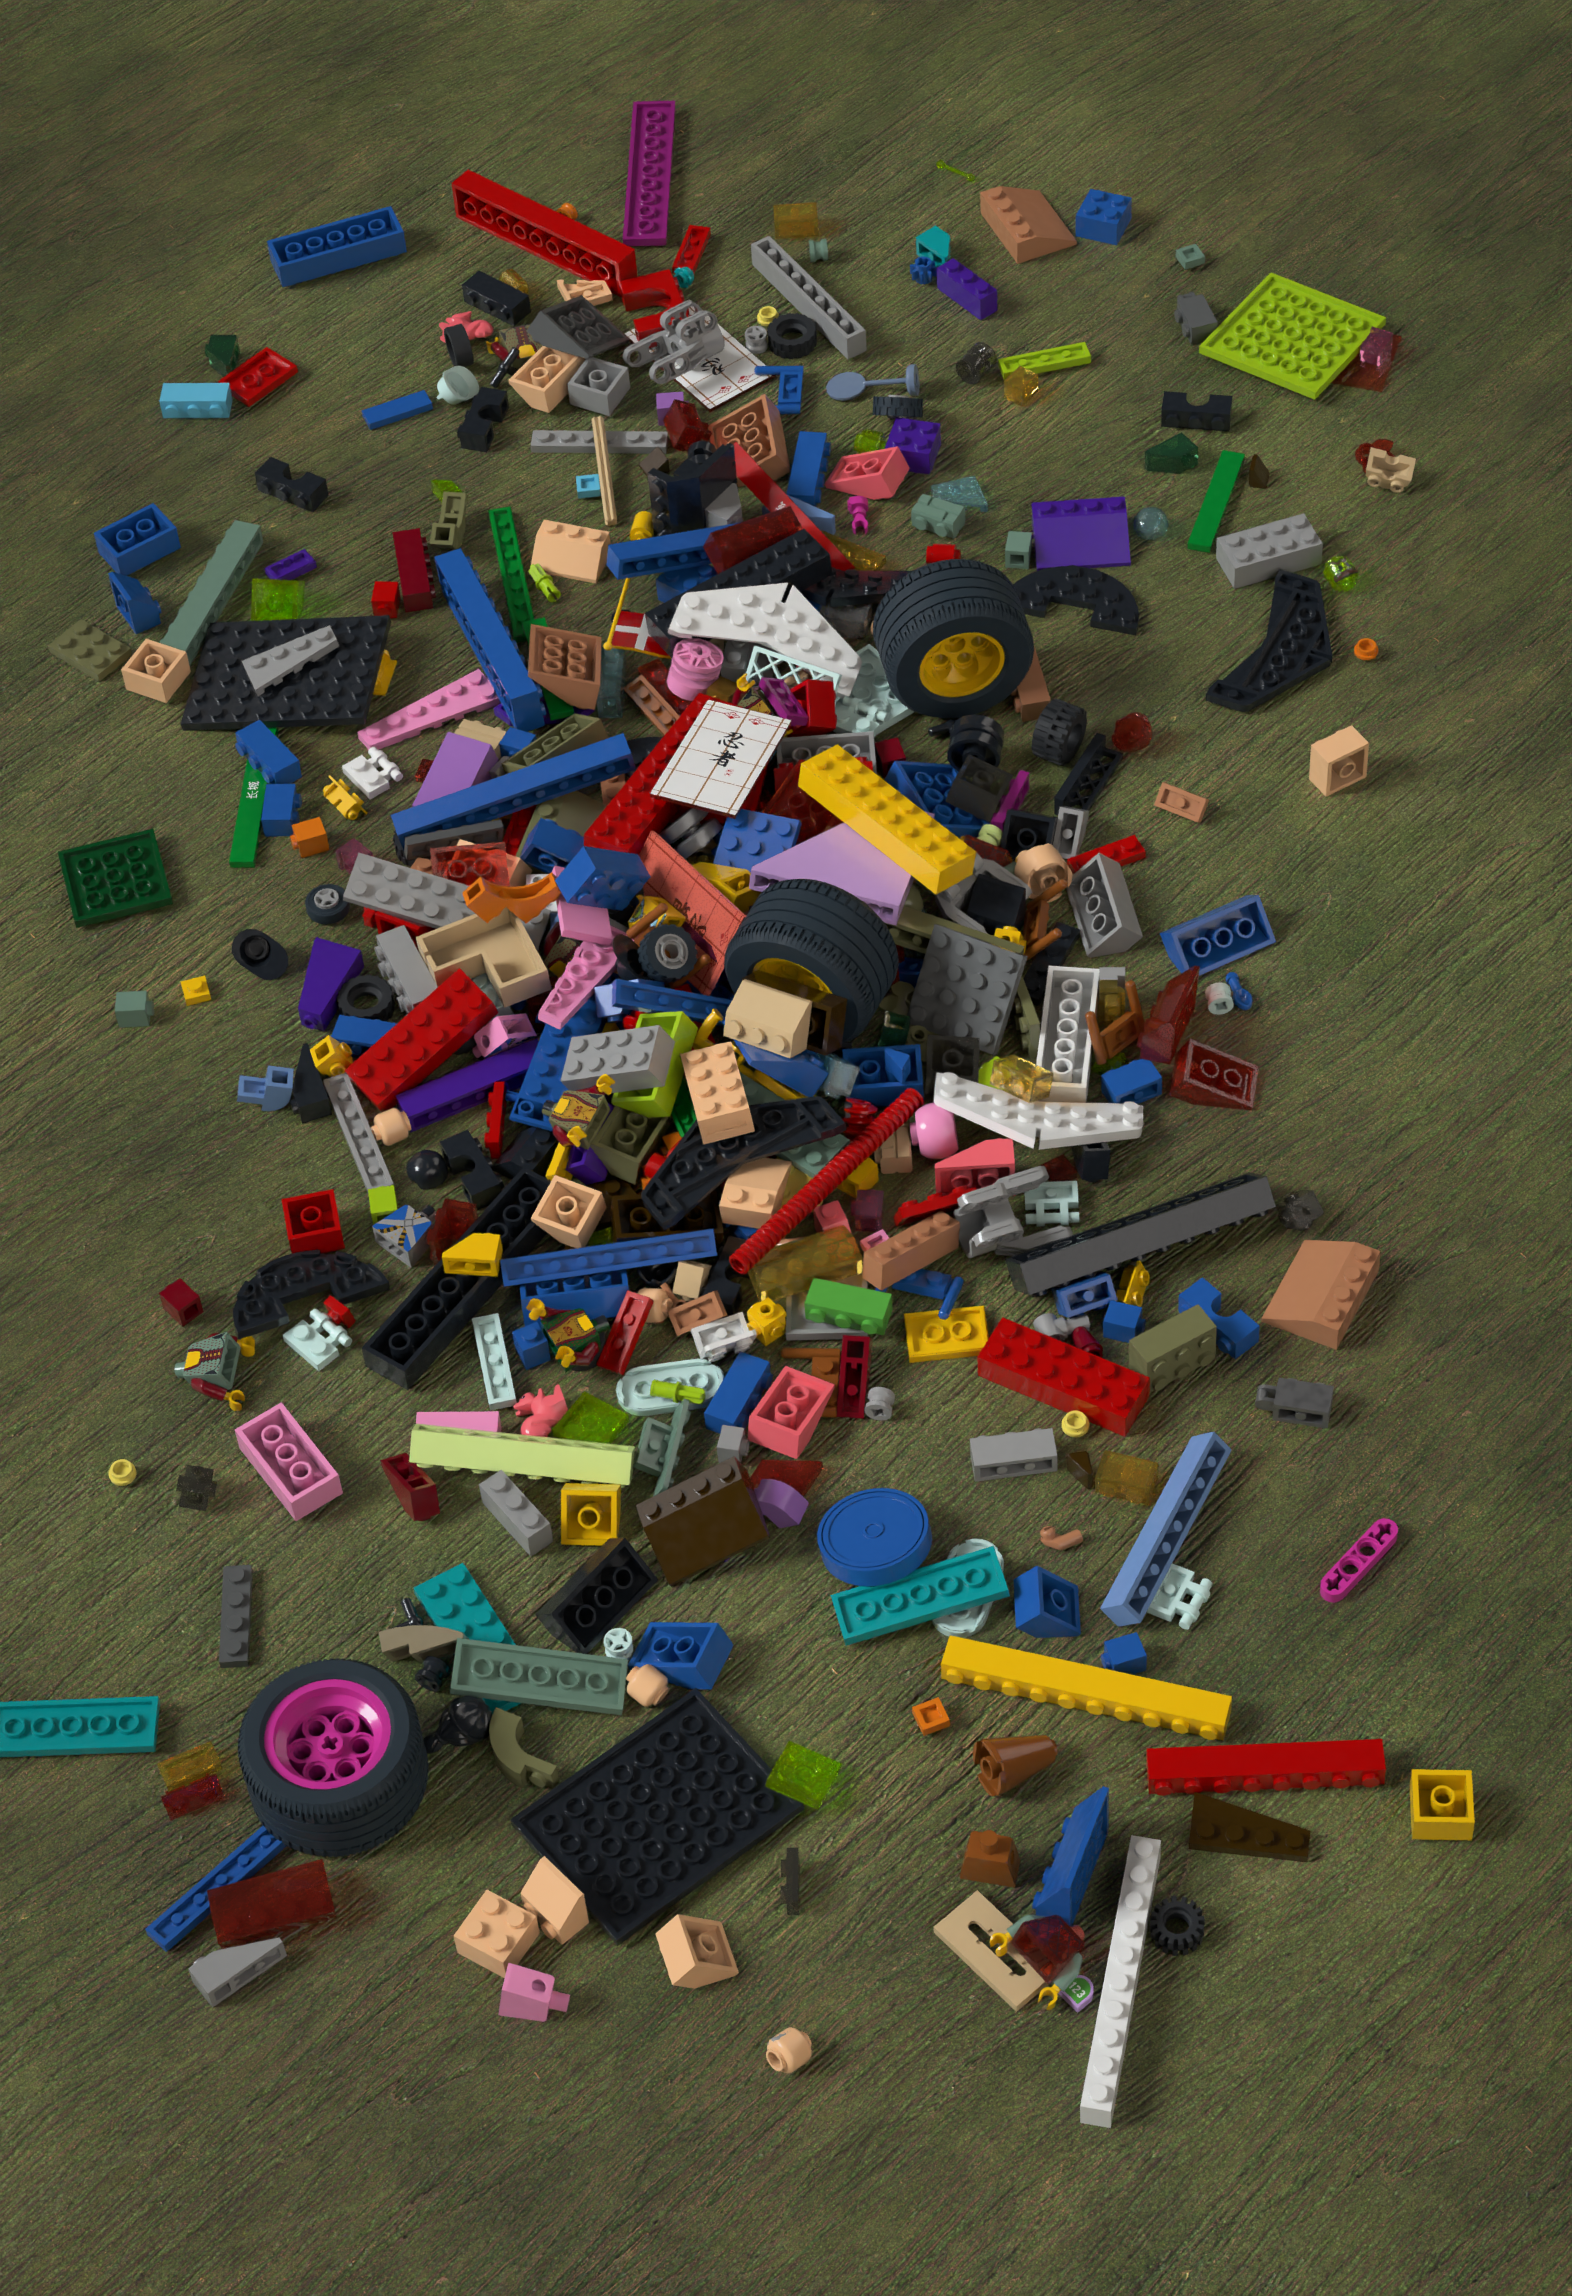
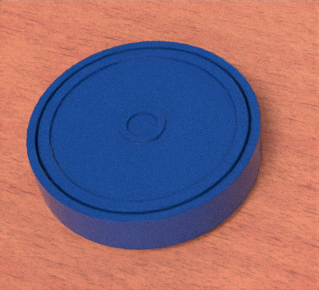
M874 1488L853 1493L834 1504L826 1512L819 1524L817 1541L825 1567L837 1579L857 1586H879L904 1578L922 1564L932 1545V1532L927 1512L915 1497L896 1489Z

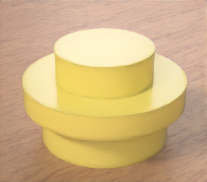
M763 307L759 310L757 321L759 324L769 327V323L774 318H778L779 313L774 307Z
M1070 1411L1062 1419V1430L1070 1437H1081L1089 1430V1420L1080 1411Z
M125 1459L115 1461L109 1469L110 1481L118 1486L130 1484L137 1475L135 1466Z

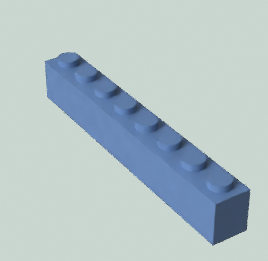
M1215 1432L1191 1437L1100 1608L1118 1627L1141 1623L1232 1450Z

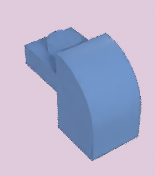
M268 1066L266 1078L240 1075L237 1102L261 1104V1111H275L283 1108L291 1098L294 1069Z

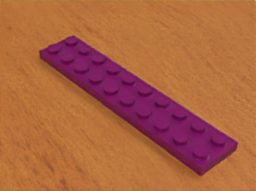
M675 100L633 102L623 228V244L627 246L667 245L676 113Z

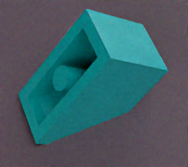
M935 225L916 237V254L919 257H929L931 261H935L936 267L941 266L950 260V235Z

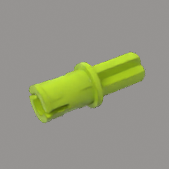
M540 564L530 565L528 572L536 582V588L544 593L549 602L556 601L552 594H555L559 599L561 592L554 585L552 576L547 575Z
M654 1379L650 1387L651 1396L672 1399L674 1403L683 1401L685 1398L690 1400L689 1403L703 1404L706 1396L703 1388L682 1385L680 1381L670 1383Z

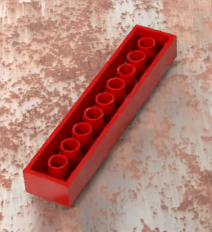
M469 169L451 183L457 218L584 280H605L611 293L621 297L618 281L638 277L634 248Z
M699 693L585 832L584 846L638 854L641 858L654 832L659 835L684 804L682 801L651 794V791L706 702L712 700L740 708L743 707Z

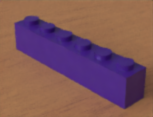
M538 1039L524 1042L517 1047L499 1052L490 1058L477 1061L470 1066L453 1071L448 1075L428 1081L426 1084L396 1095L398 1110L400 1112L404 1111L410 1121V1133L487 1102L489 1092H493L494 1082H505L506 1092L507 1090L514 1091L521 1088L537 1048Z

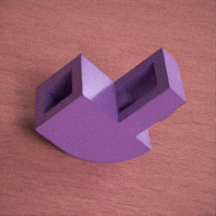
M762 1479L758 1488L754 1489L762 1514L766 1515L779 1528L799 1525L809 1502L798 1491L781 1481Z

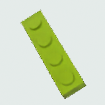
M1085 342L998 359V367L1004 380L1091 363V355Z

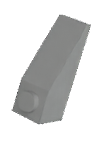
M274 1938L213 1951L207 1956L198 1958L188 1970L194 1985L213 2008L282 1960L287 1954L283 1941L280 1938Z

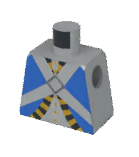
M404 1205L372 1226L375 1242L412 1268L436 1238L432 1222L438 1217V1214L430 1205H427L420 1212L409 1205Z

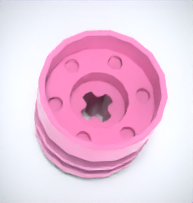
M688 638L678 642L673 652L672 664L668 673V688L673 694L689 701H693L699 693L706 695L707 688L719 678L724 659L722 651L713 643L702 639Z

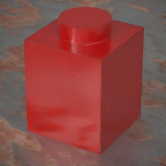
M375 581L371 599L373 615H389L390 618H397L401 601L398 582Z

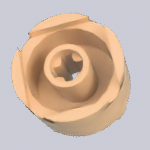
M1047 843L1021 851L1017 856L1014 874L1032 890V894L1029 896L1030 899H1035L1060 879H1065L1068 882L1067 887L1069 888L1072 882V871L1052 844ZM1062 892L1047 901V903L1058 899L1063 895Z

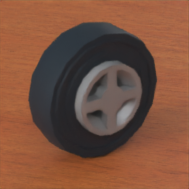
M324 884L312 889L305 900L308 916L313 921L326 925L342 920L350 909V902L343 901L344 888L334 884Z

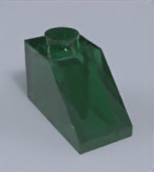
M211 335L209 344L205 345V356L209 357L210 366L223 377L237 368L240 355L237 335Z
M1182 432L1145 451L1144 469L1147 471L1181 474L1198 465V446Z

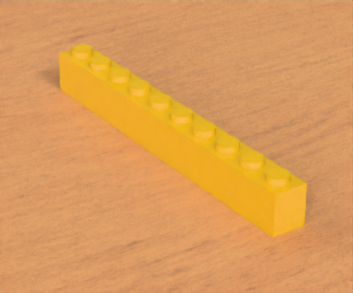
M951 1635L949 1636L941 1662L942 1679L953 1684L962 1683L975 1686L980 1690L990 1689L1003 1692L1008 1696L1031 1698L1035 1702L1054 1703L1067 1709L1086 1710L1094 1715L1104 1714L1116 1717L1121 1721L1131 1720L1144 1723L1149 1727L1159 1726L1172 1729L1181 1734L1191 1733L1200 1735L1208 1740L1218 1739L1224 1741L1231 1714L1232 1696Z

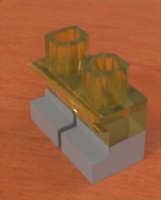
M1099 967V1021H1104V1028H1107L1125 1014V967Z

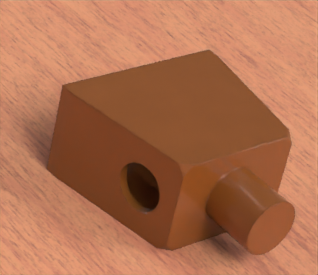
M992 1830L984 1832L972 1831L965 1849L959 1878L1015 1888L1021 1861L1013 1838L997 1835Z

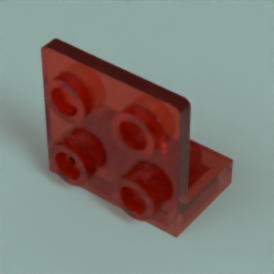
M445 1198L442 1208L437 1209L435 1226L429 1230L427 1235V1244L430 1245L431 1249L430 1260L433 1261L434 1266L442 1259L443 1252L451 1247L453 1239L459 1240L478 1218L476 1204Z

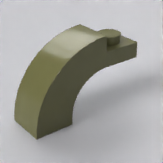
M443 492L439 522L432 524L430 538L432 548L458 549L460 547L466 528L465 513L468 498L466 493Z
M496 1707L491 1717L489 1735L493 1756L501 1773L510 1782L521 1788H524L529 1779L536 1786H546L554 1789L559 1782L557 1766L524 1752L519 1747L520 1739L524 1734L522 1717Z

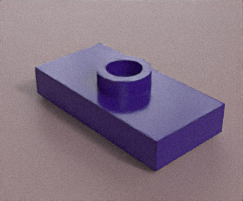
M303 549L266 567L265 573L278 587L317 568V564L312 556Z

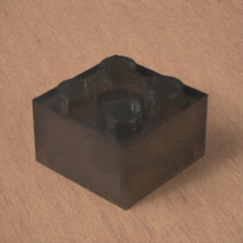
M969 754L958 772L945 802L990 823L993 814L996 812L1002 797L1008 789L1013 775Z
M928 1035L925 1050L924 1095L934 1096L937 1072L954 1073L960 1078L978 1083L980 1038Z

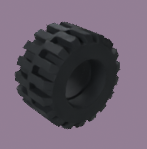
M1053 699L1048 703L1040 714L1032 736L1033 754L1060 766L1068 764L1079 750L1087 726V713L1085 709L1060 699Z

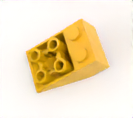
M698 862L692 865L742 913L750 910L758 896L762 893L749 889L751 872L747 869Z

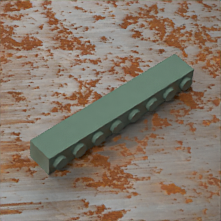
M237 520L233 522L232 526L227 529L221 544H218L212 559L207 562L203 574L198 577L194 589L189 592L183 607H180L176 619L169 625L164 639L160 640L159 643L185 651L189 666L205 642L210 623L218 620L262 546L263 537L260 525Z

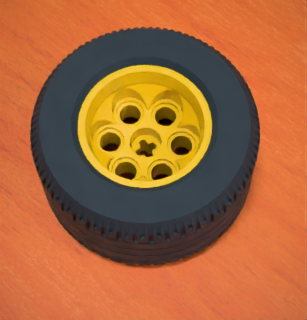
M950 559L922 566L900 579L886 593L875 612L873 637L889 687L895 697L905 707L919 714L937 718H961L983 712L1007 698L1020 685L1031 667L1034 655V641L1016 589L1006 575L989 564L975 560Z
M812 879L783 880L766 888L758 896L729 942L724 958L725 972L734 994H736L742 983V978L760 970L846 998L847 1007L842 1043L853 1040L867 1027L895 980L899 965L898 951L889 929L867 904L844 889Z

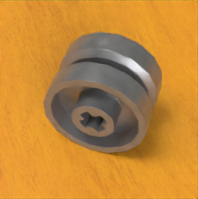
M694 805L665 828L659 836L668 844H672L679 838H682L683 840L674 850L686 859L711 842L712 838L723 829V826L716 818H710L701 825L700 821L708 815L709 809Z

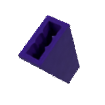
M318 937L315 938L298 1006L301 1025L309 1029L325 1031L339 1008L337 1003L338 991L341 990L342 985L346 984L348 980L359 976L364 968L361 950Z

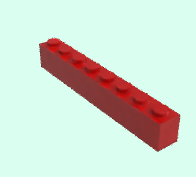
M1383 1739L1146 1749L1148 1794L1166 1796L1171 1793L1194 1795V1792L1213 1791L1217 1793L1237 1790L1256 1792L1262 1789H1275L1277 1791H1285L1290 1788L1314 1790L1319 1787L1341 1789L1348 1786L1363 1785L1365 1787H1375L1385 1784L1386 1765Z

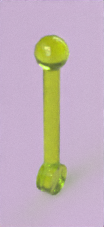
M939 160L936 163L939 169L945 168L967 178L969 182L975 180L973 173L967 174L945 164L943 160Z

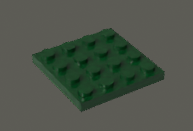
M154 829L58 851L76 928L173 904Z

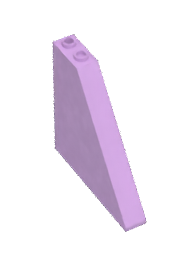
M926 812L934 819L935 814ZM842 823L752 866L749 889L763 892L770 885L783 880H818L835 885L853 894L867 904L884 923L897 925L914 877L851 827Z

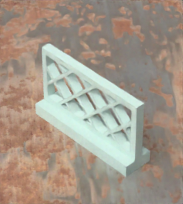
M755 645L746 671V680L749 683L756 676H759L761 680V677H764L762 673L773 668L777 679L785 680L794 675L797 683L800 684L802 681L798 672L807 668L813 680H819L826 675L833 677L836 694L842 677L841 674ZM759 653L766 654L770 662L769 665L760 669L757 663ZM787 661L792 671L781 676L777 664Z

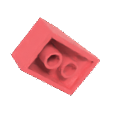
M898 446L842 456L824 485L828 489L864 496L873 500L889 499L895 495L910 467Z
M997 1138L985 1140L936 1163V1193L942 1192L943 1196L952 1193L953 1189L968 1185L969 1189L974 1187L980 1189L993 1185L999 1178L1015 1174L1013 1139Z
M785 1366L749 1416L748 1440L798 1459L814 1433L832 1395L835 1384Z

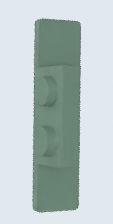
M684 1398L675 1409L671 1426L650 1417L644 1422L633 1467L658 1477L653 1496L673 1486L674 1479L671 1478V1474L678 1465L679 1456L676 1455L677 1450L681 1447L685 1438V1434L682 1433L683 1426L687 1424L691 1411L688 1410L690 1402L688 1399Z

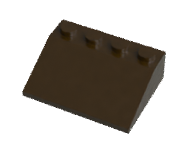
M735 1456L636 1505L643 1529L671 1587L770 1538L749 1473Z

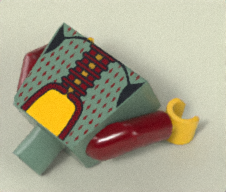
M227 1332L212 1333L204 1340L193 1343L188 1347L186 1361L175 1364V1374L179 1379L185 1378L195 1391L221 1402L223 1399L227 1400L233 1411H241L242 1405L234 1400L244 1402L245 1396L243 1392L234 1390L229 1393L227 1390L233 1387L240 1351L243 1356H253L255 1354V1340L252 1336L239 1340L237 1336L229 1335Z

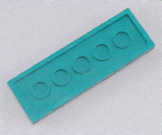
M991 1546L918 1568L904 1578L889 1584L859 1586L833 1594L831 1598L844 1642L847 1646L1006 1598L1010 1594L995 1548Z
M464 1563L413 1588L416 1597L435 1626L462 1632L470 1640L516 1645ZM482 1698L490 1706L492 1715L496 1707L507 1711L520 1704L518 1702Z
M159 1697L0 1702V1757L156 1752L160 1710Z

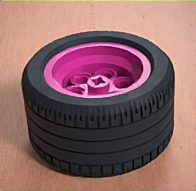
M343 1658L312 1661V1663L307 1662L305 1665L301 1664L300 1667L296 1666L294 1669L279 1675L278 1678L271 1681L269 1685H266L257 1694L247 1709L241 1723L238 1737V1757L252 1806L266 1830L277 1840H282V1843L291 1849L293 1848L301 1853L304 1852L305 1854L318 1857H344V1855L350 1856V1854L355 1855L358 1852L362 1853L361 1851H368L369 1848L373 1849L374 1846L377 1847L379 1844H383L384 1841H388L390 1837H393L399 1830H402L408 1821L411 1820V1817L414 1816L422 1802L428 1782L429 1764L418 1714L413 1701L401 1684L378 1667L363 1663L362 1661L346 1660ZM318 1777H324L321 1780H315Z

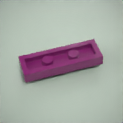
M761 677L759 687L780 718L791 720L788 726H806L809 717L783 679Z
M1020 770L1016 779L1013 778L1011 780L1007 796L1004 795L1001 799L1000 810L998 813L995 812L993 814L991 825H995L1002 832L1004 830L1007 809H1020L1030 789L1029 772Z

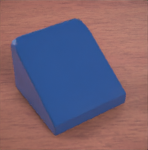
M885 1048V1067L901 1084H904L911 1072L910 1055Z

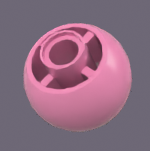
M934 1102L920 1107L915 1112L916 1122L909 1123L912 1145H919L921 1155L930 1159H944L955 1154L959 1148L954 1113L935 1105Z

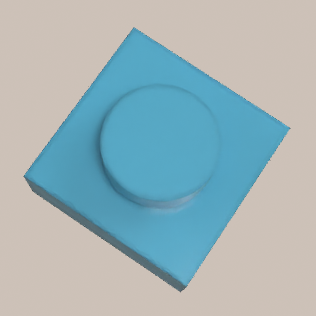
M599 474L576 476L578 499L601 496Z

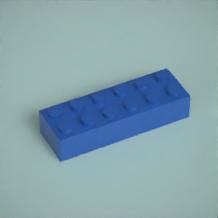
M391 206L267 241L270 261L282 287L313 280L321 276L334 274L342 270L355 268L407 252L404 231Z

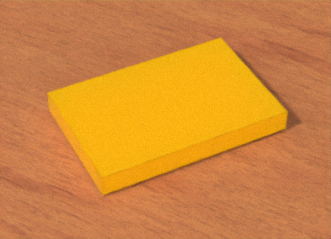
M985 1307L954 1308L946 1320L939 1318L938 1313L940 1310L905 1313L904 1324L909 1363L978 1356L989 1339Z

